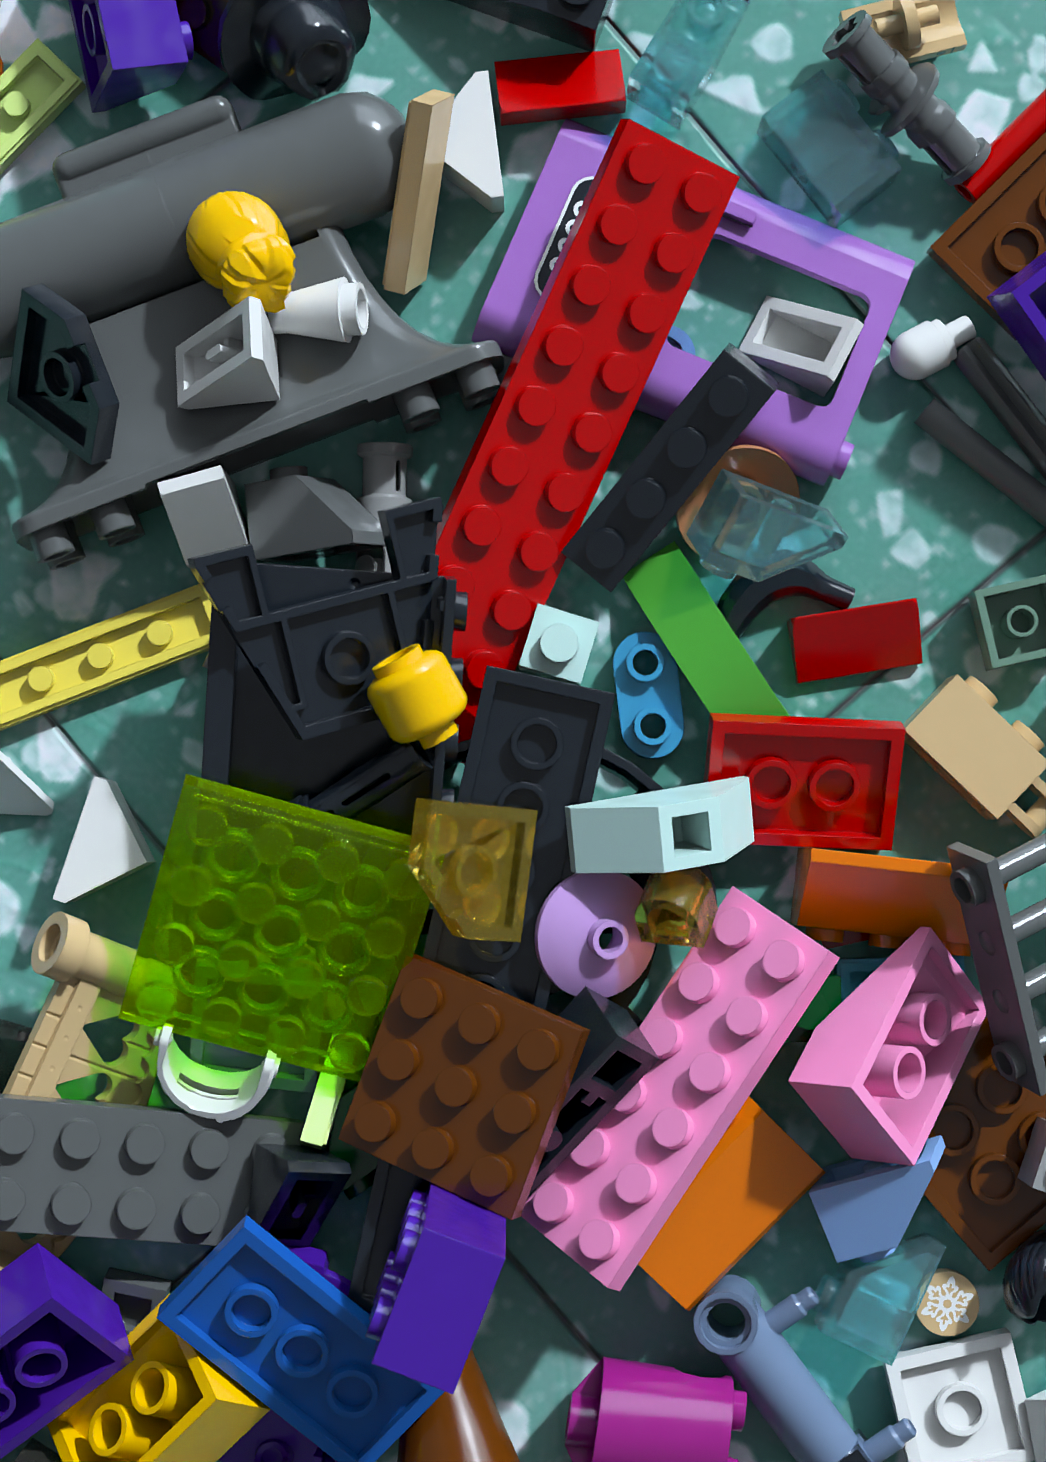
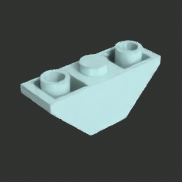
M746 776L565 806L571 872L574 873L672 872L725 862L755 841L749 777Z

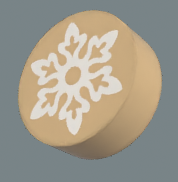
M938 1268L927 1272L918 1280L912 1294V1306L919 1321L929 1331L940 1336H955L970 1328L976 1320L979 1312V1297L974 1285L963 1274L949 1268Z

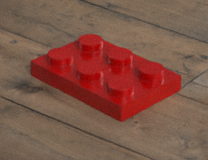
M710 713L704 782L739 776L749 777L755 840L750 845L892 851L906 729L901 721Z

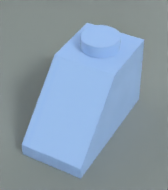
M941 1135L927 1139L915 1166L851 1159L822 1167L826 1173L811 1187L809 1195L837 1263L859 1258L864 1263L874 1262L889 1256L895 1251L946 1147Z

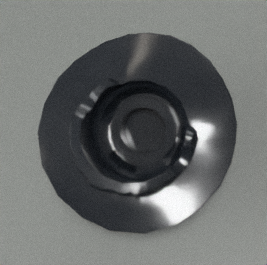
M229 0L219 20L217 43L222 66L232 83L252 100H268L295 92L303 98L316 102L326 95L338 92L347 82L355 55L364 47L369 34L371 14L368 0Z

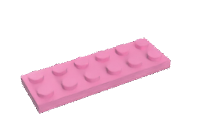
M732 886L639 1027L659 1057V1060L532 1195L527 1198L521 1217L604 1286L620 1292L840 957Z

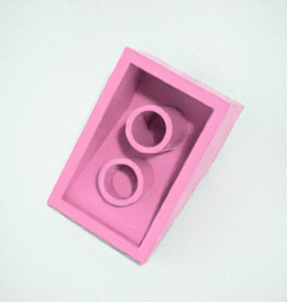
M920 927L815 1027L788 1082L851 1158L915 1166L986 1017L983 997L931 927Z

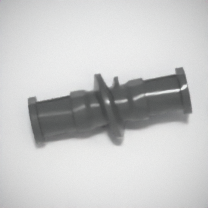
M865 10L852 14L829 36L822 52L830 60L838 58L859 80V86L872 99L868 110L870 115L879 116L886 111L890 113L881 127L880 133L885 138L892 137L905 129L907 137L919 149L923 148L943 169L941 178L949 186L966 181L987 160L992 146L983 137L975 138L956 118V112L944 100L934 95L940 73L934 64L925 62L910 68L909 62L896 48L892 49L870 26L873 18Z

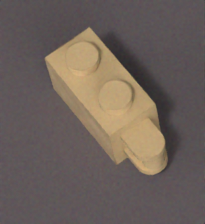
M958 674L946 678L903 723L906 729L904 742L986 820L998 819L1005 813L1031 838L1038 837L1046 829V783L1039 778V775L1046 769V758L1039 753L1045 746L1044 743L1030 728L1019 720L1010 725L994 710L993 707L998 703L997 698L975 677L969 676L965 681ZM1029 788L1038 797V800L1024 812L1015 801Z

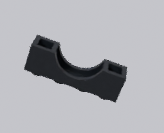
M729 342L563 548L561 553L609 592H612L774 394L779 382Z

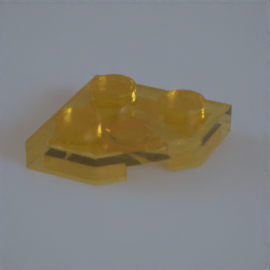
M416 798L408 867L453 936L470 940L521 942L538 810Z

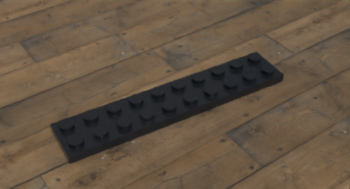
M487 665L425 944L424 958L546 1010L552 982L543 972L537 959L534 943L535 925L539 911L550 892L560 882L575 874L571 872L565 806L592 802L615 693ZM378 1158L348 1294V1298L369 1313H371L374 1306L373 1301L377 1292L376 1287L390 1250L395 1252L398 1243L397 1238L401 1229L400 1224L414 1189L426 1193L430 1183Z

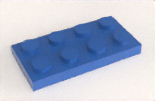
M247 1215L166 1298L158 1310V1320L337 1462H375L445 1392L372 1364L376 1341L365 1337L370 1323V1315Z

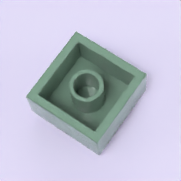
M1046 575L976 590L968 594L986 671L1046 658Z

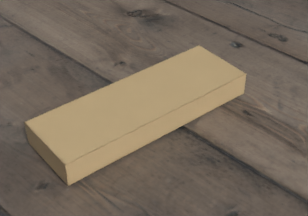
M433 89L412 99L408 103L382 282L384 290L405 295L426 281L455 94Z

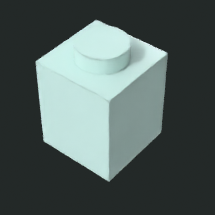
M538 603L520 659L519 670L543 678L580 686L600 622Z

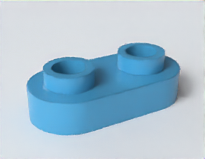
M637 632L626 637L619 644L613 657L612 667L620 734L624 744L632 753L642 758L656 759L671 753L679 745L684 733L678 668L676 661L658 634ZM640 652L653 654L657 661L655 672L650 675H641L636 672L633 667V658L636 654ZM650 714L659 716L665 725L663 734L655 739L646 737L640 728L643 717Z

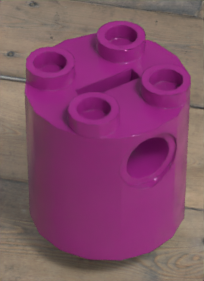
M603 1357L571 1393L564 1445L572 1462H739L738 1459L731 1458L728 1455L731 1431L742 1432L744 1427L747 1392L734 1390V1381L732 1376L728 1375L716 1378L699 1377L683 1373L674 1367Z

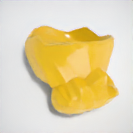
M238 191L218 192L200 203L190 217L186 231L189 259L199 275L209 285L223 290V296L231 307L251 296L261 300L265 312L277 313L285 309L284 301L291 292V283L295 277L296 269L293 261L296 255L290 246L288 235L272 208L260 198Z

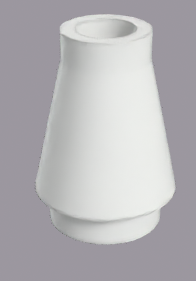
M340 277L292 291L284 301L285 309L277 313L268 312L269 322L274 334L289 333L349 343L353 336L365 335L368 329L369 313L365 288L361 282L349 283L346 277Z

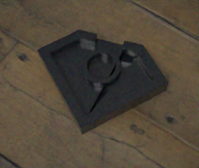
M43 283L23 288L20 298L7 402L88 464L93 465L111 459L120 402L87 317L82 311Z

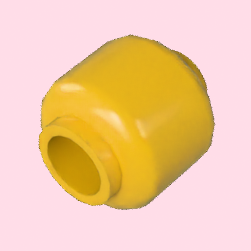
M413 644L385 658L372 668L376 678L370 683L367 696L386 732L393 741L410 743L419 740L423 749H428L450 738L459 730L454 720L462 714L468 699L446 656L442 652L437 650L423 651L420 644Z

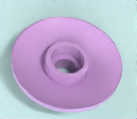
M575 873L560 882L550 892L539 911L534 932L537 959L548 979L559 989L576 997L585 986L605 998L616 995L631 986L646 969L656 944V916L648 895L638 883L621 873ZM611 927V941L605 949H601L599 945L600 934L604 929Z

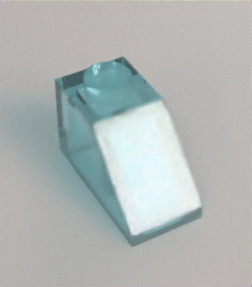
M721 469L686 533L700 555L699 562L705 569L725 579H732L737 574L756 582L763 581L843 548L848 539L847 534L828 509Z
M923 1232L901 1240L892 1254L878 1261L864 1263L859 1258L841 1262L834 1277L825 1274L815 1291L819 1297V1304L811 1310L817 1312L814 1322L819 1331L892 1366L946 1246L936 1237Z

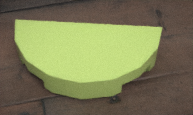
M335 1023L300 1138L301 1145L322 1150L323 1147L326 1148L359 1036L356 1034L357 1029Z

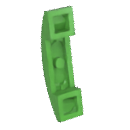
M675 541L627 572L623 579L709 713L790 716Z

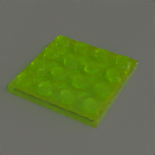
M186 774L118 1018L161 1030L163 1025L173 1027L172 1033L266 1057L269 1050L277 1054L276 1057L281 1058V1062L359 1082L400 970L412 961L445 858L446 845Z

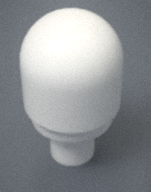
M966 315L946 325L938 319L931 322L924 321L903 332L894 340L890 349L891 365L903 378L909 380L924 379L948 367L950 361L956 359V348L976 338L975 327Z

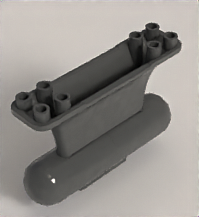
M368 92L339 93L242 130L230 101L222 96H211L60 154L54 160L52 170L62 199L0 223V359L13 357L22 289L43 283L86 315L120 402L111 459L90 465L69 449L60 481L47 500L12 524V532L17 544L29 551H34L38 563L47 562L50 570H56L83 560L86 555L79 537L94 531L97 532L99 540L107 539L109 547L124 545L144 536L145 531L138 514L163 505L157 485L158 482L219 465L223 467L228 475H232L374 420L378 423L400 415L406 433H415L442 421L437 400L457 392L460 394L466 411L479 409L493 403L500 387L497 375L504 369V357L499 344L494 340L470 344H450L437 341L417 331L400 318L378 294L356 260L343 232L382 217L393 210L406 124L404 115L385 99ZM226 191L245 192L260 198L268 204L278 216L288 235L290 246L296 255L293 261L296 272L291 283V292L340 277H346L349 283L361 282L365 288L368 301V329L365 335L353 336L349 343L289 333L274 334L277 340L280 400L190 410L178 407L176 347L232 308L223 296V290L209 285L199 275L189 259L186 245L188 222L197 206L212 195Z

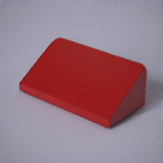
M619 49L494 62L501 126L621 114L626 111V91Z
M917 598L790 618L787 621L797 684L923 663Z

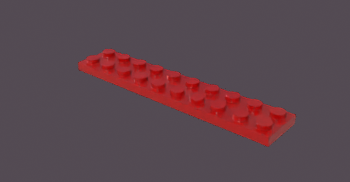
M620 119L442 513V522H438L435 555H439L438 575L454 576L457 579L456 591L468 592L465 632L453 631L452 657L463 658L462 687L468 699L466 708L454 720L456 724H459L458 743L471 739L487 665L515 671L520 661L537 604H546L567 558L561 551L582 525L740 176L631 119Z

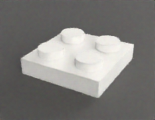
M1006 1327L881 1357L896 1421L899 1422L903 1418H907L917 1430L916 1436L904 1445L903 1451L906 1462L1035 1461L1025 1404L1026 1396L1011 1333Z

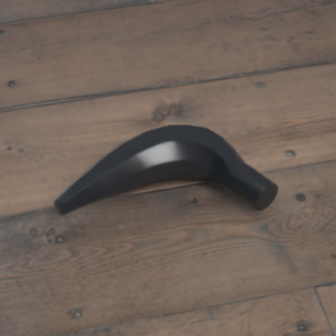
M781 551L757 558L735 575L720 597L717 607L738 639H740L752 622L776 601L793 596H804L823 601L843 610L848 609L855 594V588L826 575L817 565L804 556Z

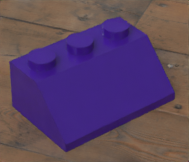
M68 0L92 113L105 112L177 84L189 60L193 59L194 44L191 28L187 21H180L176 0Z

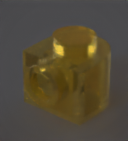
M698 867L666 873H650L635 910V921L641 942L704 948L718 911L710 880Z

